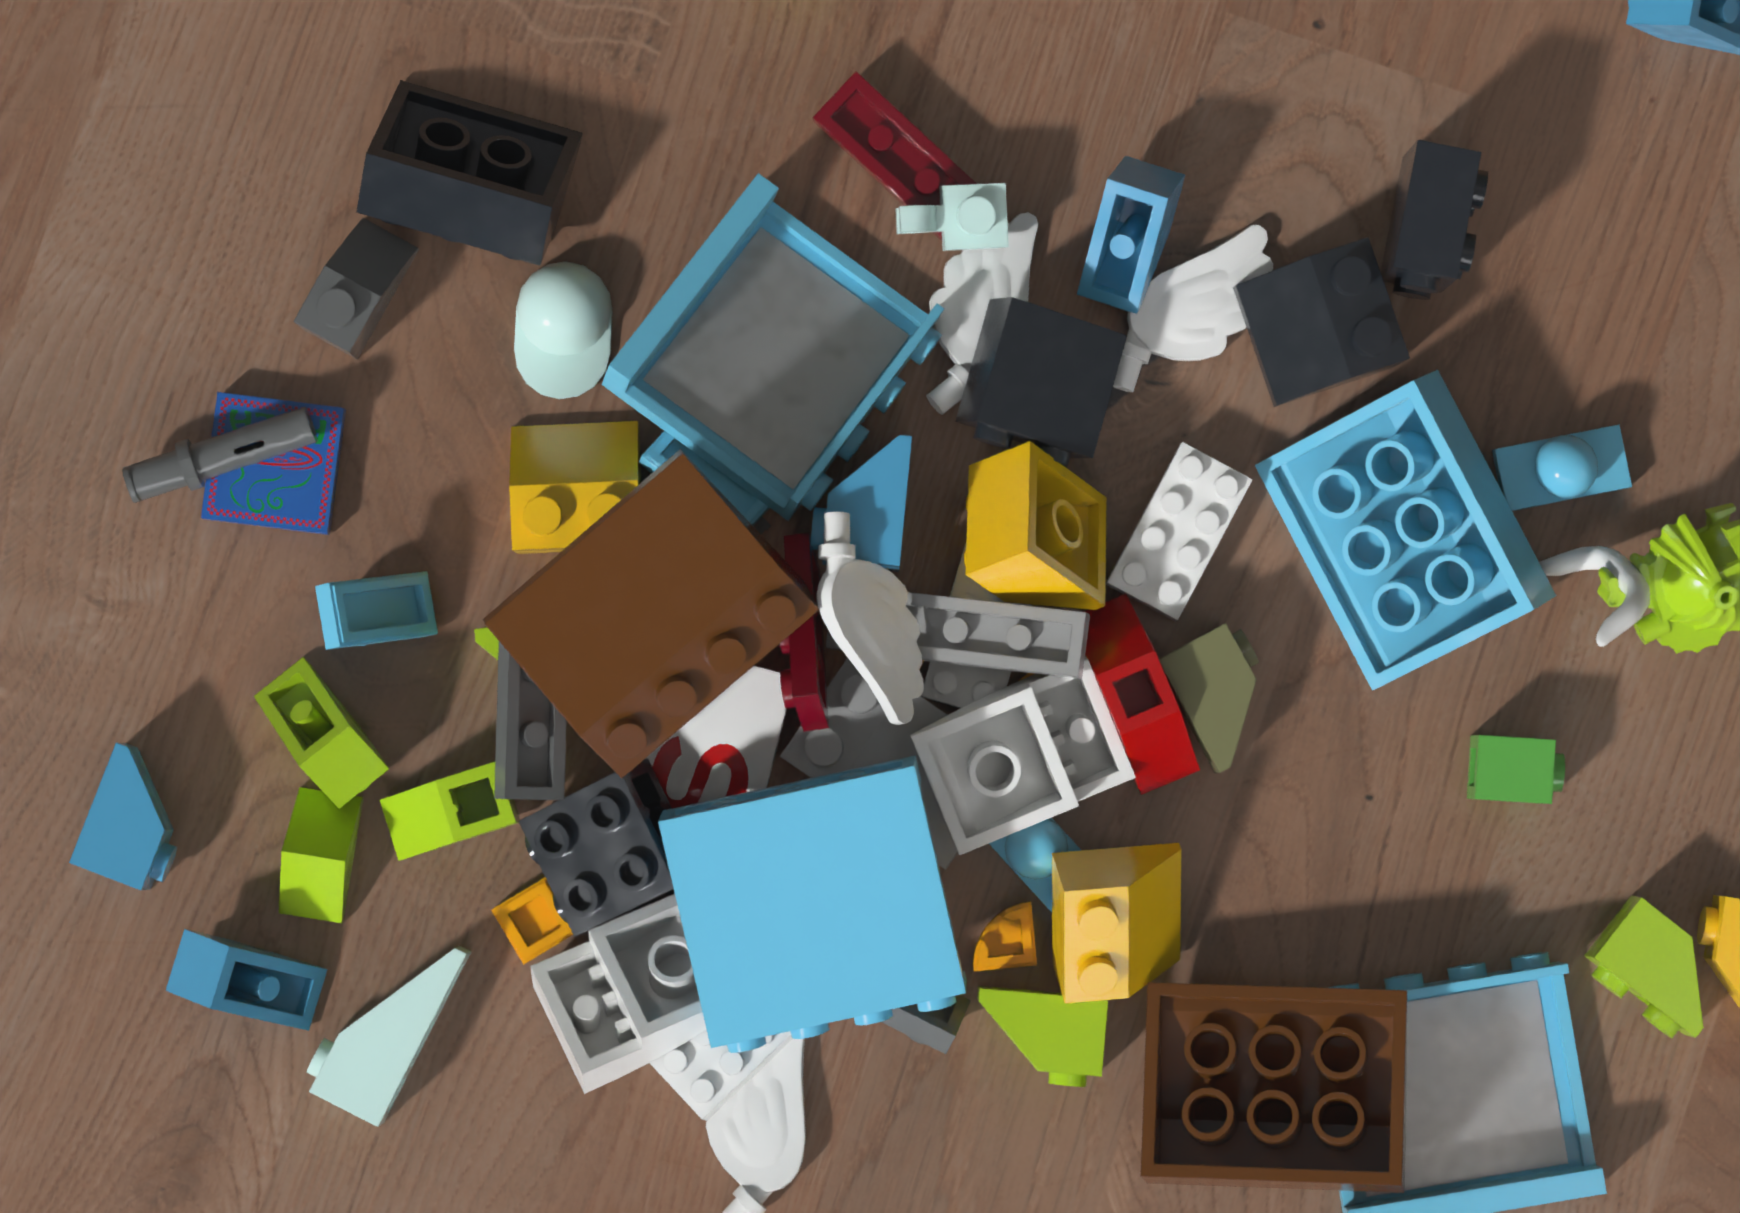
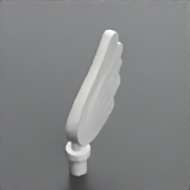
M1029 212L1018 214L1008 223L1009 247L962 250L959 255L951 257L945 263L944 288L938 289L933 293L929 301V307L931 311L937 303L944 308L933 328L942 334L939 343L955 365L947 371L948 378L926 395L930 404L941 415L962 399L989 300L1014 297L1028 302L1030 267L1038 228L1037 218Z
M1250 225L1213 249L1171 268L1151 280L1139 312L1135 314L1128 311L1129 331L1114 381V388L1126 392H1134L1142 364H1148L1151 354L1176 361H1201L1220 355L1225 350L1228 336L1246 328L1233 287L1273 270V263L1270 257L1262 253L1268 240L1267 231L1260 225Z
M824 513V544L818 546V558L826 560L827 565L817 591L820 614L832 638L868 683L889 722L894 725L908 723L914 715L912 699L922 695L924 683L919 670L922 665V654L917 645L920 626L917 619L906 607V587L892 572L869 561L855 559L856 546L850 544V513Z
M805 1038L792 1039L706 1122L709 1142L723 1168L740 1184L732 1193L736 1198L722 1213H764L767 1210L763 1205L765 1200L772 1192L785 1188L799 1173L806 1143L803 1086Z

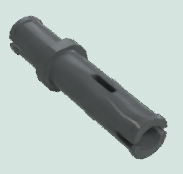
M305 406L194 444L189 439L175 443V450L123 467L122 472L130 497L134 503L186 486L191 491L205 487L204 480L314 444L318 441L309 411ZM260 440L263 441V442H260V443H257V444H254V445H251V446H248V447H245V448H242V449H238L239 447H242V446H245V445H248V444H251V443H254V442H257V441H260Z

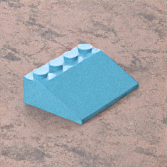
M1438 370L1405 384L1255 465L1372 691L1531 612L1556 596Z

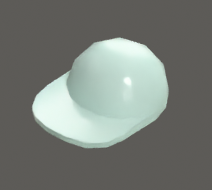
M567 261L547 264L531 274L522 286L516 306L514 341L516 365L526 384L544 396L556 399L578 397L595 387L607 370L611 353L613 315L610 293L601 278L584 265Z

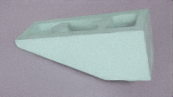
M462 946L454 948L340 1032L335 1042L324 1038L307 1069V1073L316 1077L309 1092L377 1127L383 1124L471 951Z

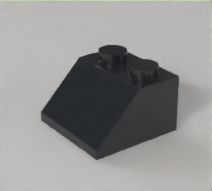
M1369 237L1311 255L1233 287L1274 407L1389 370L1410 359Z

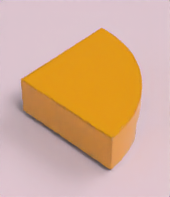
M1031 901L1006 908L986 925L975 946L973 956L974 972L1037 966Z

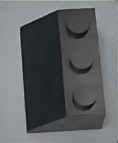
M400 80L366 152L356 213L374 217L389 224L401 225L436 235L447 241L460 242L498 253L509 259L522 260L540 266L556 229L583 133Z

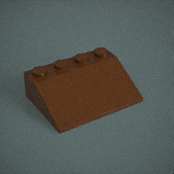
M679 449L483 618V621L577 734L622 779L814 615L819 608L804 580L692 460Z
M1148 982L1140 1176L1147 1184L1404 1193L1407 990Z

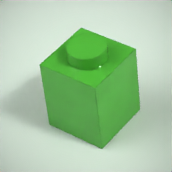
M1471 735L1467 799L1552 804L1553 792H1562L1564 785V754L1555 753L1556 740Z

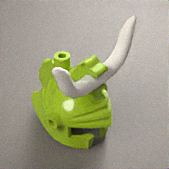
M1733 503L1705 509L1707 516L1706 526L1696 531L1686 514L1680 515L1675 524H1666L1662 527L1661 535L1649 541L1650 549L1645 556L1632 553L1630 561L1619 551L1604 546L1580 547L1539 561L1546 576H1561L1582 570H1599L1598 574L1601 584L1598 587L1597 593L1609 607H1618L1603 621L1597 632L1596 642L1600 647L1609 644L1631 626H1634L1638 637L1644 645L1657 639L1662 646L1671 647L1676 654L1683 651L1698 653L1706 647L1718 645L1721 637L1726 632L1740 631V519L1728 522L1731 513L1736 511V506ZM1650 608L1652 612L1642 617L1646 609Z

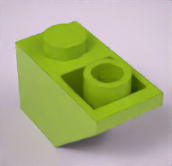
M495 762L444 777L380 800L398 861L519 823L518 821L521 819L514 799H494Z
M1630 896L1584 955L1597 966L1591 976L1622 999L1627 991H1629L1645 1003L1648 1007L1641 1015L1668 1037L1673 1038L1680 1031L1684 1035L1696 1038L1704 1027L1693 938L1645 899Z

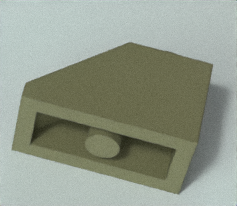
M1225 623L1159 658L1178 706L1214 773H1221L1232 765L1257 680L1251 667L1259 663L1256 653L1244 632L1240 629L1232 634Z

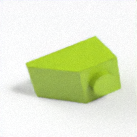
M304 657L254 695V698L298 766L339 809L389 770L365 732Z
M978 986V1001L1037 1071L1049 1072V1084L1086 1087L1087 1075L1102 1077L1108 1000L1064 1003L1062 994L1058 992Z

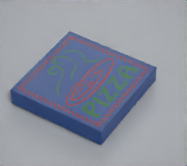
M217 392L212 437L306 406L313 421L318 441L314 444L263 460L260 463L248 465L207 479L205 482L201 518L204 520L330 535L346 409ZM260 440V441H257V442H254V443H251V444H248V445L239 447L238 449H242V448H245V447H248V446H251V445H254V444H257V443H260V442H263V441Z

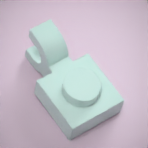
M1006 183L939 187L940 205L899 206V208L895 209L897 234L942 232L943 251L1009 247Z

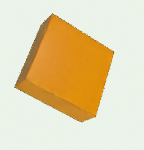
M546 877L491 909L523 965L573 935L568 923L559 916L555 909L553 892Z

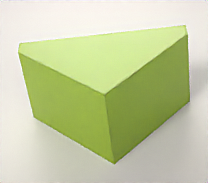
M299 787L281 850L280 914L343 923L364 797L355 796L339 809L322 790Z

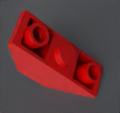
M1124 594L1105 602V607L1083 611L1090 615L1085 657L1089 660L1136 778H1134L1140 795L1200 771L1178 703L1156 651L1127 595Z

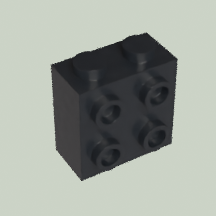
M1417 140L1403 156L1381 267V275L1384 282L1394 284L1392 293L1413 299L1430 300L1431 293L1443 292L1454 281L1460 280L1463 272H1469L1476 246V234L1466 233L1469 217L1473 216L1475 209H1481L1488 183V171L1479 170L1482 152Z
M1014 297L990 299L955 422L976 428L973 436L974 439L997 447L1010 448L1012 440L1023 444L1031 441L1053 457L1054 461L1061 463L1065 467H1068L1070 458H1093L1127 335Z
M648 758L639 763L622 779L615 772L565 797L564 800H559L518 821L525 834L527 851L531 858L540 865L553 892L555 909L559 916L568 923L574 937L674 889L658 824L662 811L672 809Z

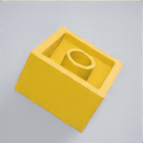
M639 421L511 427L509 492L512 550L515 553L561 552L641 483Z
M1031 441L969 465L968 495L966 497L967 540L964 553L965 575L1004 602L1089 610L1105 607L1107 497L1061 463L1054 461L1053 457Z
M1179 843L1052 853V965L1064 1003L1129 998L1180 960L1181 846Z

